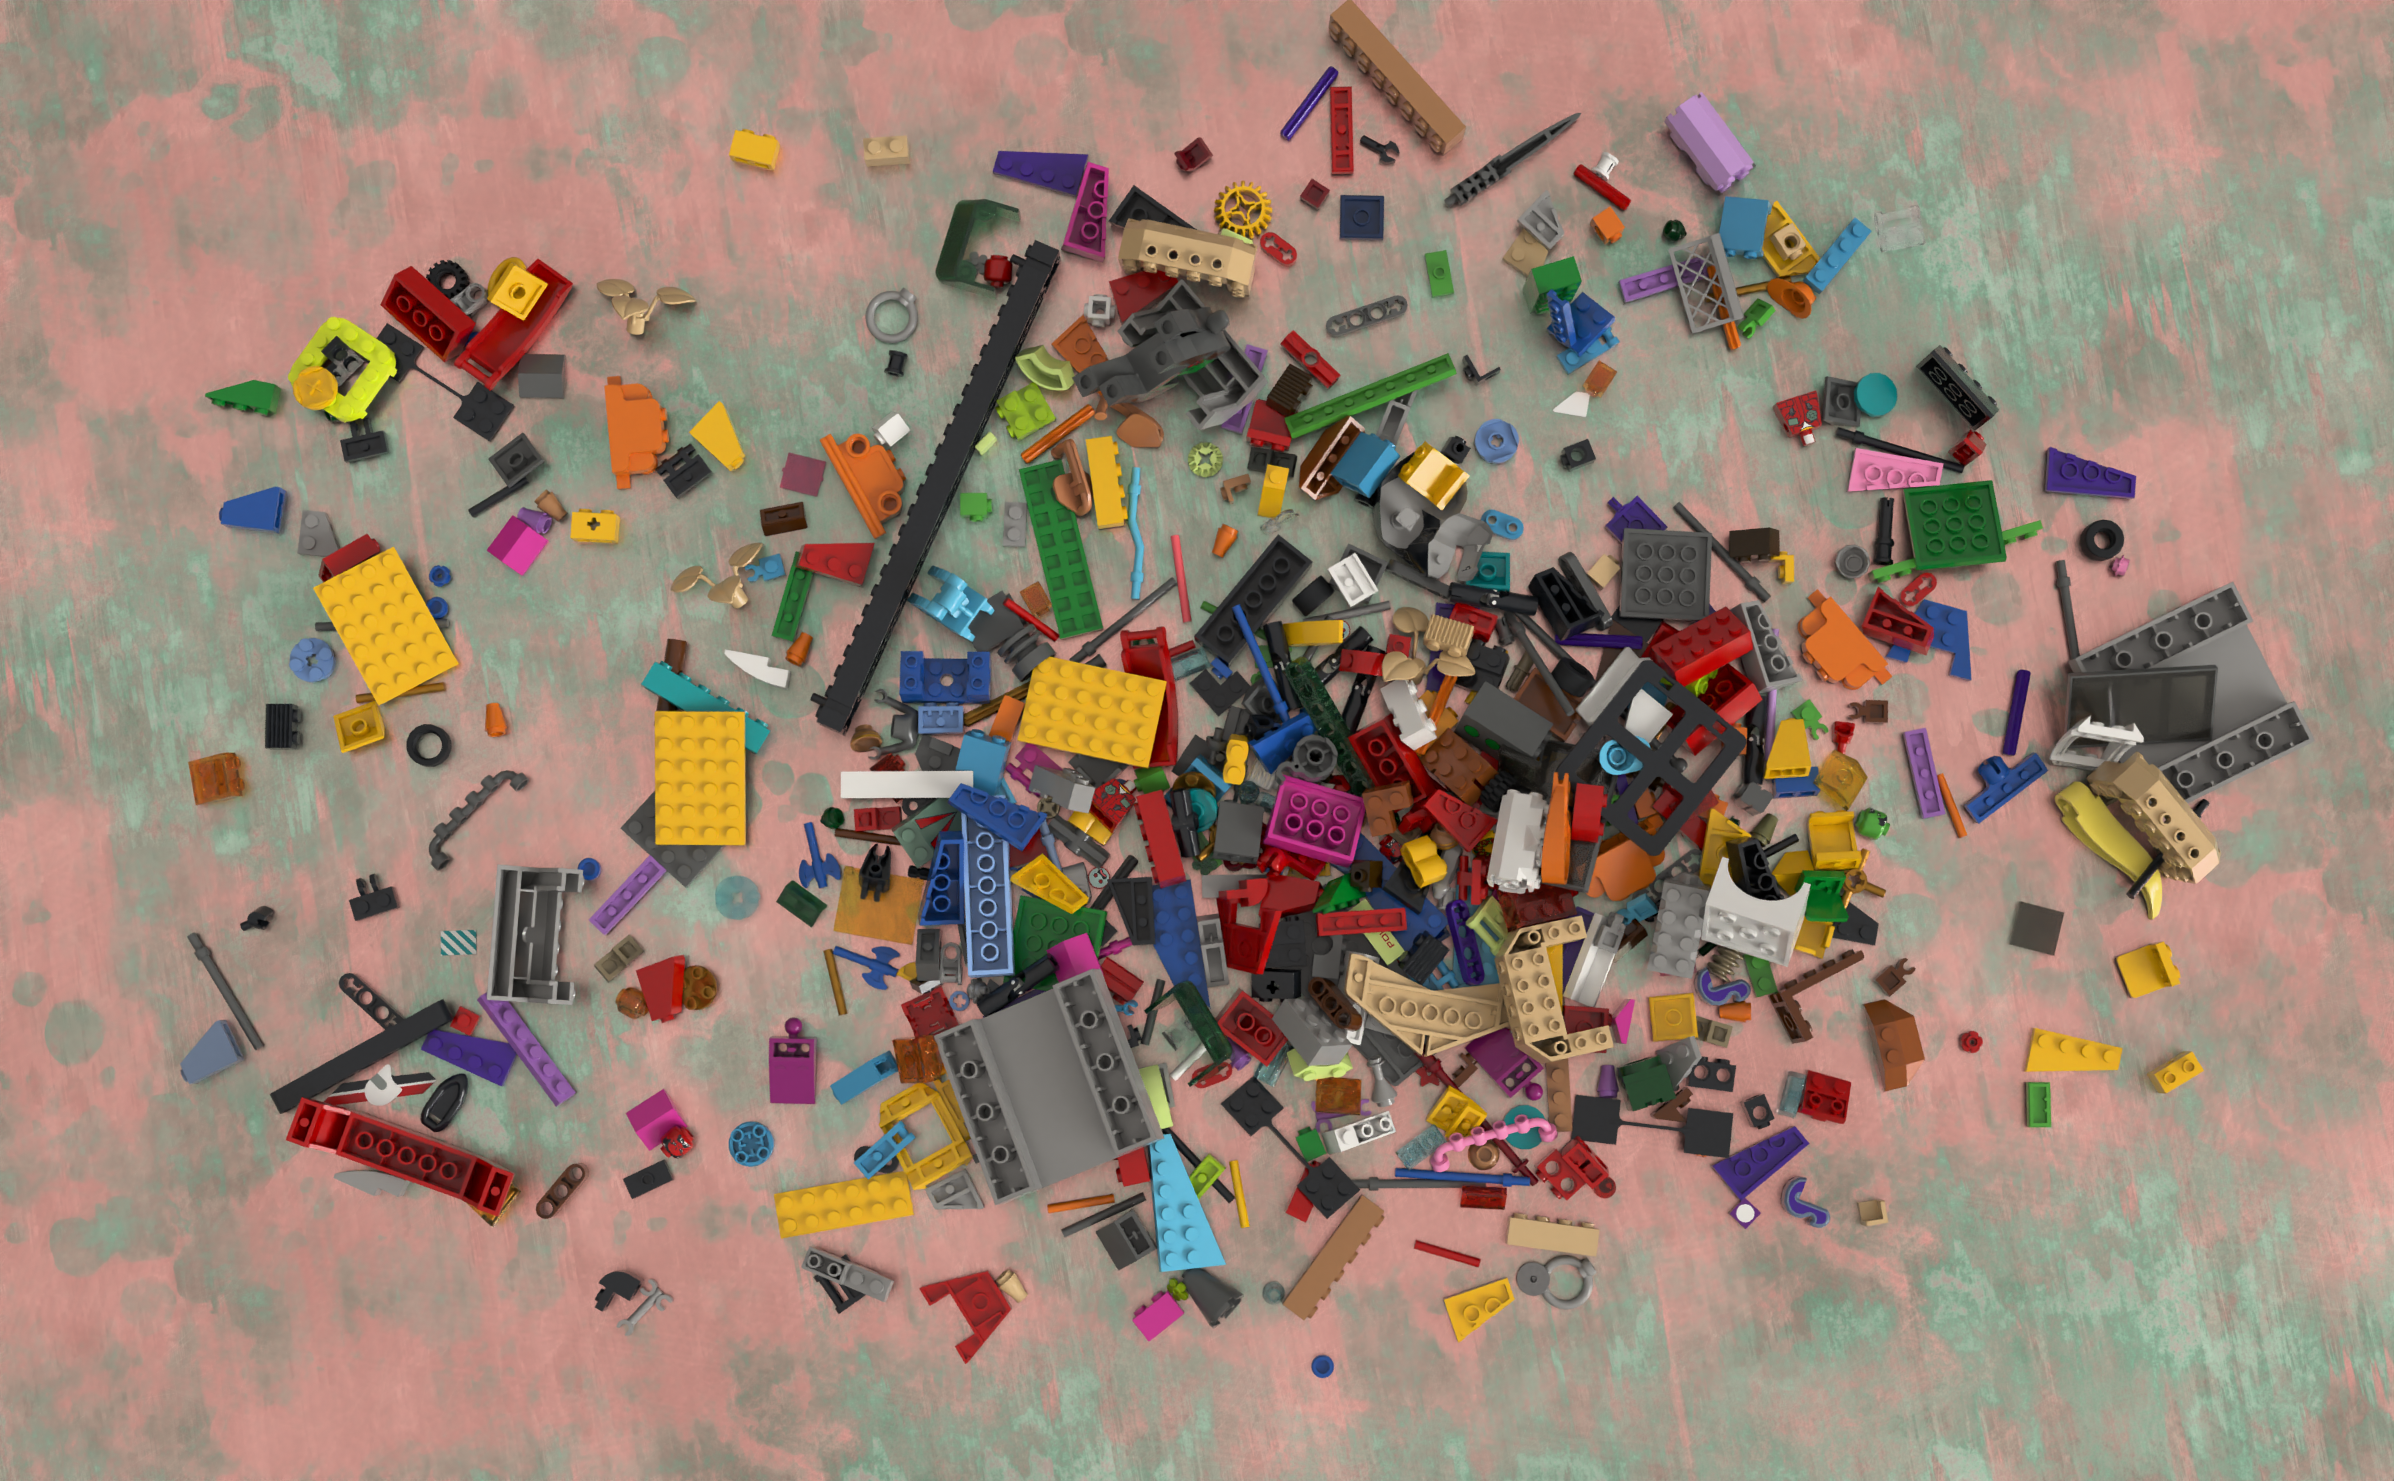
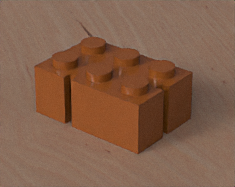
M1534 668L1513 699L1553 723L1550 732L1553 733L1552 736L1560 742H1565L1577 724L1575 723H1578L1582 718L1576 712V708L1583 699L1562 690L1575 711L1571 716H1567L1539 670Z
M1449 727L1426 753L1419 758L1421 763L1465 804L1471 807L1482 795V791L1473 781L1476 779L1485 787L1490 783L1491 779H1494L1496 774L1499 775L1483 757Z

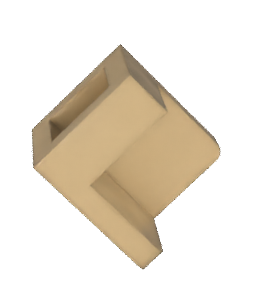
M1874 1199L1857 1202L1861 1225L1871 1226L1888 1223L1884 1200Z

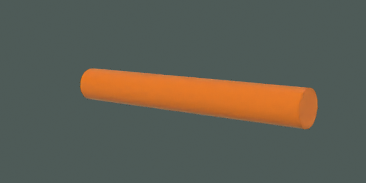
M1939 774L1937 778L1940 791L1958 837L1967 836L1944 774Z
M1114 1194L1048 1204L1047 1207L1048 1213L1115 1203Z

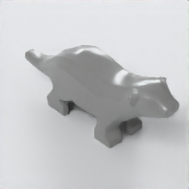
M1459 844L1454 848L1442 850L1440 858L1447 864V874L1443 880L1433 883L1432 892L1433 897L1436 899H1442L1448 890H1451L1450 884L1457 871L1460 855L1463 853V848Z

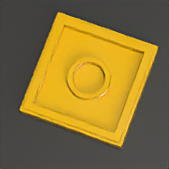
M1694 993L1649 997L1653 1042L1680 1040L1691 1036L1698 1038Z

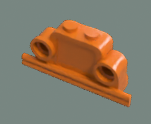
M621 376L607 377L608 385H605L604 388L612 473L616 475L617 489L620 490L631 488L630 474L641 473L649 475L656 471L655 469L658 467L659 462L655 454L664 452L666 443L669 442L668 429L664 428V421H667L666 408H662L653 399L650 390L638 383L621 385Z
M831 434L821 438L820 442L874 539L886 534L882 524L901 513L903 504L900 495L905 490L903 481L907 480L901 468L896 470L893 464L896 459L891 450L886 451L881 445L871 447L868 438L863 434H853L847 441L839 445L836 444Z
M1817 589L1807 597L1815 606V609L1799 620L1797 631L1802 638L1806 639L1801 646L1803 658L1810 665L1814 664L1818 669L1817 674L1823 681L1827 680L1831 683L1841 681V684L1846 689L1856 690L1873 676L1881 685L1892 677L1885 668L1888 665L1887 661L1831 596L1826 599Z
M1659 813L1637 823L1650 835H1654L1657 832L1656 828L1663 824ZM1620 832L1600 844L1589 891L1586 894L1596 898L1605 893L1612 901H1622L1627 899L1630 894L1646 889L1655 880L1656 872L1653 867L1660 865L1664 861L1665 851L1663 850L1657 856H1651ZM1586 850L1570 859L1568 875L1574 872L1577 881L1582 882L1590 850Z

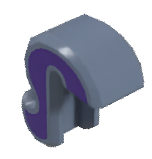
M1707 967L1700 969L1694 980L1695 990L1699 998L1708 1005H1722L1732 995L1733 1001L1741 1002L1747 999L1751 992L1749 983L1743 979L1713 988Z
M1796 1176L1790 1179L1782 1190L1781 1203L1783 1209L1794 1217H1809L1806 1223L1816 1228L1825 1227L1830 1221L1828 1210L1799 1199L1807 1178Z

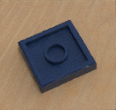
M1340 195V240H1383L1384 196Z

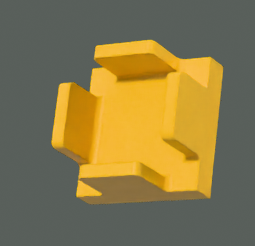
M1804 916L1793 951L1823 959L1825 949L1830 947L1835 926H1832L1833 922L1808 921Z

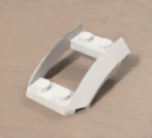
M2090 715L2078 721L2061 737L2050 755V760H2052L2054 765L2094 771L2104 761L2118 762L2128 749L2136 745V742L2143 743L2144 737L2135 723L2125 727H2104L2103 723L2090 722ZM2079 737L2109 741L2100 759L2094 754L2080 756L2076 755L2075 751L2067 750L2070 744Z

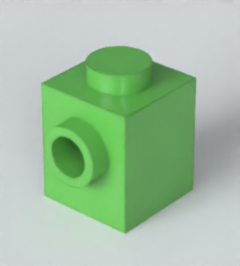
M960 493L961 518H970L972 522H981L983 518H988V512H992V499H988L987 493Z
M1162 766L1134 770L1137 779L1133 781L1138 792L1143 791L1144 794L1171 788Z

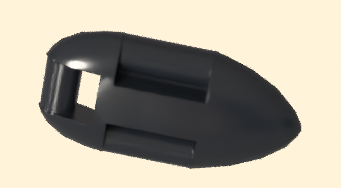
M466 1074L452 1075L438 1085L421 1112L420 1120L424 1126L433 1132H440L451 1123L467 1096L468 1078ZM432 1113L441 1121L439 1123H436L435 1121L430 1119L429 1116Z

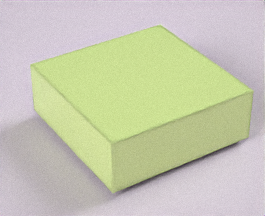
M988 432L975 445L976 451L982 456L997 441L996 437L991 432Z

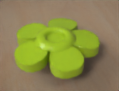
M1175 1278L1169 1280L1167 1290L1173 1293V1298L1177 1301L1181 1299L1187 1300L1189 1296L1185 1292V1284L1182 1282L1178 1284Z

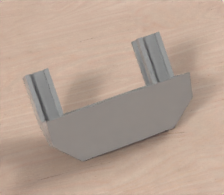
M1181 278L1157 308L1132 313L1117 332L1122 336L1125 344L1131 348L1136 347L1158 333L1154 322L1170 311L1183 309L1197 310L1206 306ZM1223 330V333L1231 346L1230 350L1197 372L1182 375L1186 379L1188 386L1194 389L1200 396L1197 400L1200 408L1189 410L1186 413L1191 419L1190 421L1193 426L1199 430L1223 424L1250 403L1268 383L1264 375L1226 330Z
M497 864L487 1000L573 1005L576 995L574 982L555 981V976L558 973L556 960L560 949L558 935L561 930L560 910L563 907L562 892H582L585 881L583 870Z

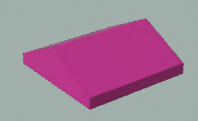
M512 515L487 551L523 576L548 543V540Z
M1088 933L1062 941L1046 950L1047 953L1053 955L1060 967L1055 972L1059 983L1090 969H1101Z
M1625 999L1612 1015L1611 1026L1616 1043H1627L1635 1004L1633 999Z
M662 1089L626 1113L636 1134L649 1151L661 1144V1137L673 1126L688 1127L665 1089Z

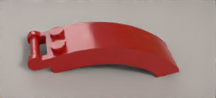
M540 259L533 262L526 271L542 279L548 285L525 320L500 308L488 324L467 344L466 350L454 362L455 367L471 374L482 382L489 391L496 386L497 382L515 366L536 342L561 307L573 286L571 281ZM469 359L473 360L492 375L488 377L467 361Z
M1164 626L1153 630L1134 632L1122 630L1120 632L1123 648L1121 658L1125 673L1167 681L1149 767L1176 765L1178 753V708L1173 668L1166 640V629ZM1157 638L1158 642L1156 644L1131 646V641Z

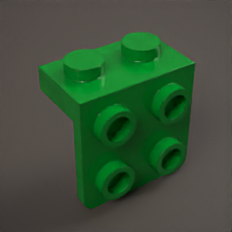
M1802 870L1794 890L1797 893L1804 883L1811 884L1805 911V917L1808 921L1846 922L1848 920V913L1839 894L1846 879L1844 871Z

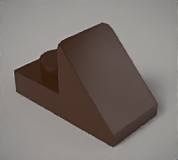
M1683 1087L1675 1094L1676 1099L1666 1101L1651 1113L1650 1116L1654 1119L1687 1123L1676 1108L1679 1106L1681 1109L1691 1101L1689 1097L1693 1093L1688 1087Z

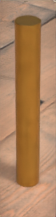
M832 949L824 950L839 1016L848 1014Z

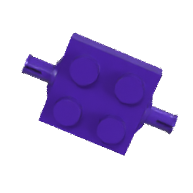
M1638 495L1630 503L1623 506L1614 497L1607 502L1616 513L1613 519L1605 525V528L1621 544L1624 528L1666 530L1668 528Z

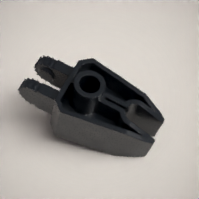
M875 844L868 851L859 871V885L862 888L860 899L866 900L868 890L875 891L874 901L879 902L881 894L890 889L891 852L889 846H886L885 853L879 856V860L877 855L878 844Z

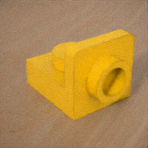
M1780 551L1779 557H1771V561L1768 562L1781 563L1778 566V578L1781 579V584H1791L1794 582V555H1788V552Z

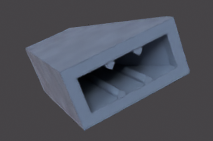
M226 1020L216 1021L180 1063L182 1068L180 1070L181 1075L189 1084L199 1083L244 1060Z

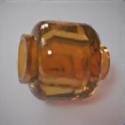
M628 987L627 989H622L617 995L615 1001L617 1010L625 1016L635 1020L648 1013L649 1010L641 990L635 987Z

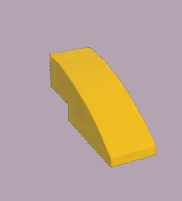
M1343 620L1283 624L1289 647L1343 643Z

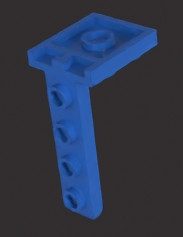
M1553 289L1546 294L1552 323L1547 327V332L1553 334L1560 343L1566 347L1568 346L1579 357L1615 322V316L1584 292L1571 304L1566 299L1563 301L1559 299Z

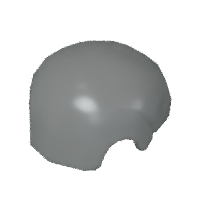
M1854 544L1847 545L1839 550L1835 563L1843 576L1853 579L1861 577L1868 571L1870 559L1864 548Z

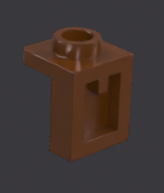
M1461 1052L1458 1055L1466 1066L1463 1067L1461 1065L1452 1074L1454 1076L1452 1081L1457 1087H1460L1478 1069L1475 1066L1477 1061L1469 1053L1465 1055Z

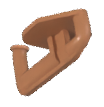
M1103 394L1094 414V418L1097 420H1105L1107 418L1106 410L1108 404ZM1119 403L1110 406L1127 417L1117 428V436L1132 447L1161 446L1164 431L1154 418L1131 403Z
M1067 439L1052 448L1051 455L1056 459H1060L1065 452L1071 473L1057 476L1053 481V489L1056 499L1060 504L1078 516H1083L1092 507L1094 496L1091 477L1083 470L1074 440Z

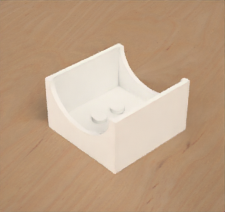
M1722 857L1705 905L1701 939L1788 967L1804 920L1811 884L1804 883L1795 895L1783 900L1769 901L1758 899L1746 894L1735 885L1728 872L1729 859Z

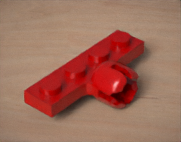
M1262 822L1260 848H1262L1263 853L1257 860L1260 872L1264 873L1267 868H1270L1271 870L1266 876L1276 877L1288 866L1308 879L1315 881L1327 863L1263 844L1267 825Z

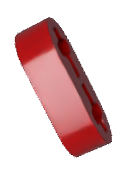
M1267 232L1262 235L1260 247L1263 252L1285 267L1292 266L1296 262L1297 252L1293 246L1273 232ZM1265 239H1274V245L1278 248L1276 249L1271 245L1266 247ZM1280 250H1282L1284 253H1288L1290 251L1292 259H1286V261L1283 260V254L1280 252Z
M1928 572L1919 575L1899 593L1898 599L1900 604L1908 608L1919 603L1935 589L1937 585L1936 577ZM1922 578L1924 580L1930 579V588L1928 586L1922 589L1919 588V586L1923 583ZM1915 590L1917 594L1912 597L1913 602L1911 600L1906 601L1905 592L1909 594Z
M1224 1060L1206 1065L1194 1071L1192 1082L1197 1088L1209 1087L1228 1079L1232 1075V1066ZM1219 1064L1229 1068L1224 1077L1221 1074L1213 1075V1071L1219 1069ZM1202 1072L1203 1075L1211 1073L1212 1077L1207 1078L1204 1085L1201 1082L1195 1081V1078L1198 1077L1197 1073Z

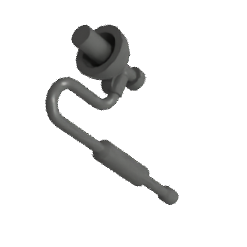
M1219 727L1215 728L1214 736L1206 737L1207 746L1212 750L1207 763L1213 765L1216 764V761H1223V759L1227 758L1223 753H1217V751L1224 750L1227 745V740L1222 738L1224 729ZM1240 730L1235 734L1242 735L1244 730ZM1244 780L1241 785H1234L1233 790H1235L1233 800L1236 802L1239 792H1242Z

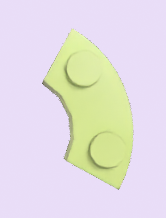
M1044 345L1023 349L1015 357L1022 372L1041 387L1050 390H1068L1075 383L1072 378L1074 377V372L1070 361H1061L1053 358L1046 351Z
M1295 1048L1287 1052L1293 1075L1302 1078L1304 1081L1329 1077L1338 1078L1353 1069L1348 1052L1339 1064L1308 1066Z
M1158 1064L1139 1069L1160 1128L1172 1127V1117Z

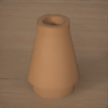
M547 489L534 501L538 505L537 508L558 522L567 514L554 493H550Z

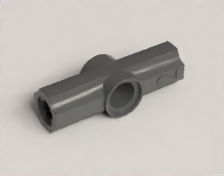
M1058 814L1049 823V831L1053 833L1054 837L1062 841L1064 846L1079 857L1082 856L1097 869H1100L1110 856L1108 851L1092 841L1093 839L1078 827L1075 828Z

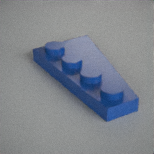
M960 783L948 800V804L1020 851L1024 850L1048 815L1043 812L1038 813L1030 810L1029 807L1024 805L1019 806L1010 803L1007 799L988 795L985 791Z

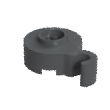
M1314 734L1303 737L1293 751L1292 762H1283L1278 766L1275 772L1276 782L1281 786L1284 784L1286 778L1282 775L1283 771L1289 772L1292 777H1300L1311 782L1325 780L1332 774L1337 763L1338 753L1335 745L1328 738L1315 736ZM1310 755H1313L1314 757L1318 756V761H1311Z

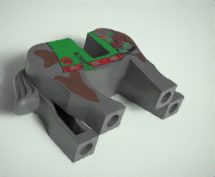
M1203 307L1197 310L1183 309L1170 311L1154 322L1158 330L1157 334L1138 345L1126 355L1089 366L1072 378L1082 397L1101 391L1108 406L1119 403H1142L1179 384L1177 376L1197 372L1230 350L1231 346L1223 333V330L1230 325L1228 315L1224 310H1217L1213 313L1210 307Z

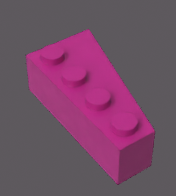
M1091 162L1087 163L1061 250L1102 263L1105 259L1109 168Z

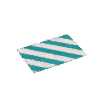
M476 930L441 931V956L477 954Z

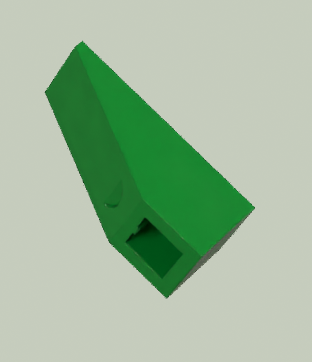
M251 380L205 394V397L210 399L213 405L225 407V404L233 405L234 409L246 411L249 408L254 409L256 414L267 416L268 412L276 414L281 388L276 384Z
M1351 873L1342 875L1327 883L1312 911L1313 913L1322 911L1324 915L1346 907H1353L1360 903L1359 899L1367 896L1366 892L1359 891V887L1350 886Z

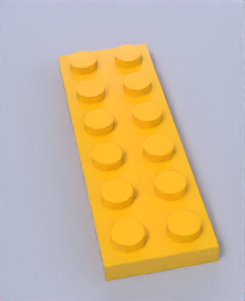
M904 1171L872 1176L869 1180L865 1177L774 1194L781 1239L914 1215L909 1180Z

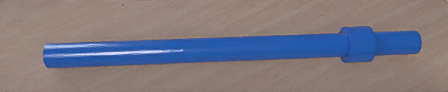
M1240 604L1232 607V610L1274 702L1273 708L1276 714H1279L1282 723L1290 720L1287 712L1288 706L1285 701H1282Z
M1406 1168L1395 1169V1177L1503 1184V1187H1512V1185L1530 1186V1177L1512 1176L1511 1173L1493 1175L1449 1171L1435 1172L1434 1170Z

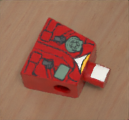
M1816 391L1777 402L1773 406V410L1789 438L1799 435L1803 446L1816 442L1812 431L1822 426Z
M1111 779L1095 789L1089 812L1113 833L1136 801L1132 795L1137 789L1136 785L1130 780L1121 785L1116 779Z

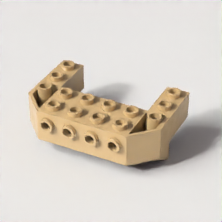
M1128 218L1123 232L1118 261L1121 269L1125 270L1124 273L1128 275L1141 271L1157 273L1158 270L1166 272L1165 275L1178 278L1179 275L1187 276V280L1193 282H1200V279L1206 280L1212 286L1221 287L1222 284H1226L1228 292H1232V296L1244 298V295H1250L1258 245L1244 243L1243 240L1167 223L1144 219L1138 221ZM1150 247L1156 249V252L1152 255L1148 254ZM1171 252L1178 254L1176 259L1169 257ZM1199 257L1200 261L1194 264L1191 262V259ZM1218 261L1222 265L1220 268H1215L1213 263Z
M2136 751L2124 763L2104 761L2086 778L2090 783L2089 788L2096 795L2118 798L2122 803L2120 806L2123 811L2128 815H2132L2136 820L2134 823L2137 828L2142 832H2146L2150 837L2148 840L2151 845L2156 849H2160L2164 854L2162 856L2164 862L2158 868L2159 873L2164 878L2197 884L2219 864L2221 851L2217 848V841L2214 835L2160 769L2154 764L2149 765L2139 752Z
M1582 916L1525 927L1510 932L1494 958L1515 1047L1540 1064L1614 1047L1609 1025L1567 1034L1546 948L1587 938Z

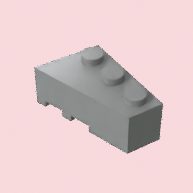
M1035 765L1029 791L1041 793L1040 796L1043 798H1047V795L1053 797L1052 802L1066 809L1089 814L1095 787L1089 783L1088 779L1083 778V775L1077 774L1076 770L1064 768L1061 771Z

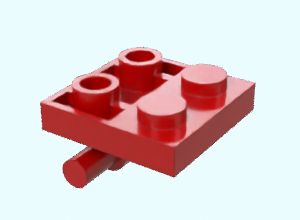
M1460 855L1459 871H1457V885H1459L1458 900L1467 901L1468 886H1471V905H1480L1488 897V884H1485L1484 880L1488 875L1489 861H1485V856L1476 855L1472 860V871H1468L1469 856Z
M1808 1070L1805 1076L1802 1102L1798 1104L1797 1112L1810 1115L1812 1119L1825 1122L1827 1120L1844 1124L1847 1117L1851 1082Z

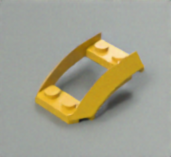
M922 1082L916 1083L882 1102L880 1105L881 1116L879 1126L883 1133L886 1134L894 1127V1123L932 1103L953 1142L917 1163H914L906 1147L896 1155L913 1190L927 1188V1184L963 1164L967 1166L973 1158L939 1092ZM898 1133L893 1136L898 1144L902 1141Z

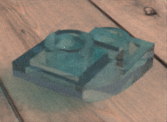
M1433 1124L1395 1153L1406 1168L1411 1170L1447 1141Z

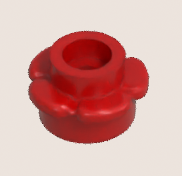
M1969 1031V1033L1962 1035L1961 1047L1964 1051L1976 1053L1980 1050L1983 1040L1982 1037L1978 1036L1977 1032Z

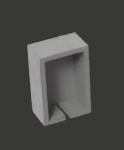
M1314 998L1285 999L1272 1017V1020L1308 1066L1339 1064L1352 1046L1346 1034L1333 1023Z

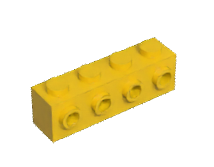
M1112 436L1086 439L1098 529L1124 526V519H1128L1126 506L1121 505V498H1124L1125 495L1123 484H1118L1117 476H1122L1120 463L1115 462V455L1119 454L1117 441L1113 442Z

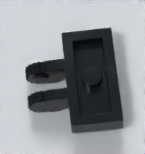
M369 418L363 419L365 435L360 436L358 424L356 421H351L352 438L340 440L346 463L390 453L386 433L384 431L373 433Z
M375 873L369 875V880L374 892L369 894L363 879H356L357 888L361 896L349 900L355 921L400 908L394 887L381 889Z

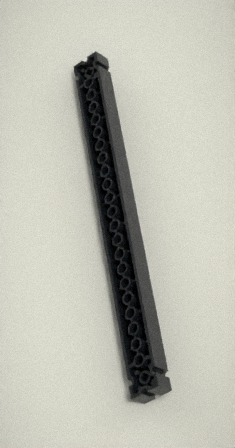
M1037 240L1034 241L1033 246L1029 244L1024 256L1027 257L1026 259L1015 254L1010 258L1011 263L1019 266L1016 272L1017 281L1015 285L1011 284L1006 295L1009 297L1006 305H1001L997 315L999 316L997 325H992L988 335L990 336L988 345H983L979 355L981 360L979 364L975 363L970 376H973L970 384L966 383L961 394L964 396L961 404H956L952 414L955 416L952 424L948 423L943 435L945 439L943 444L939 443L934 455L936 459L934 464H929L925 473L927 479L924 484L921 483L916 492L918 499L915 504L912 503L907 512L909 519L899 529V541L897 544L894 543L889 552V556H891L888 565H883L880 571L882 578L879 585H874L870 594L873 598L870 604H866L861 616L864 618L861 624H857L852 633L854 640L844 650L843 656L845 660L842 665L839 664L834 673V677H836L833 686H828L825 696L823 697L816 693H813L810 700L820 705L815 715L818 718L816 722L843 736H846L850 728L852 719L860 706L976 450L975 445L981 439L997 403L996 401L999 399L1015 364V357L1019 354L1048 291L1050 282L1061 262L1058 249Z

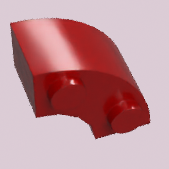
M1577 783L1571 840L1598 843V836H1603L1605 823L1600 822L1602 807L1606 808L1608 794H1603L1604 786Z

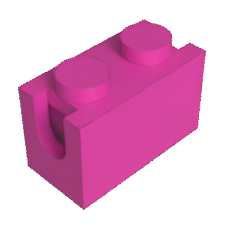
M1168 1290L1165 1293L1159 1291L1151 1298L1153 1302L1149 1306L1145 1307L1142 1305L1134 1312L1135 1317L1132 1321L1148 1341H1151L1184 1314V1310Z

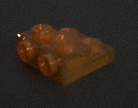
M220 753L188 762L196 805L225 801L243 796L242 790H244L245 784L239 777L238 771L241 767V762L235 753Z
M918 1035L892 1040L901 1083H928L941 1079L942 1066L938 1063L936 1054L938 1045L934 1041L933 1035Z

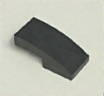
M1251 447L1247 468L1266 473L1267 464L1289 468L1288 477L1294 478L1297 455Z

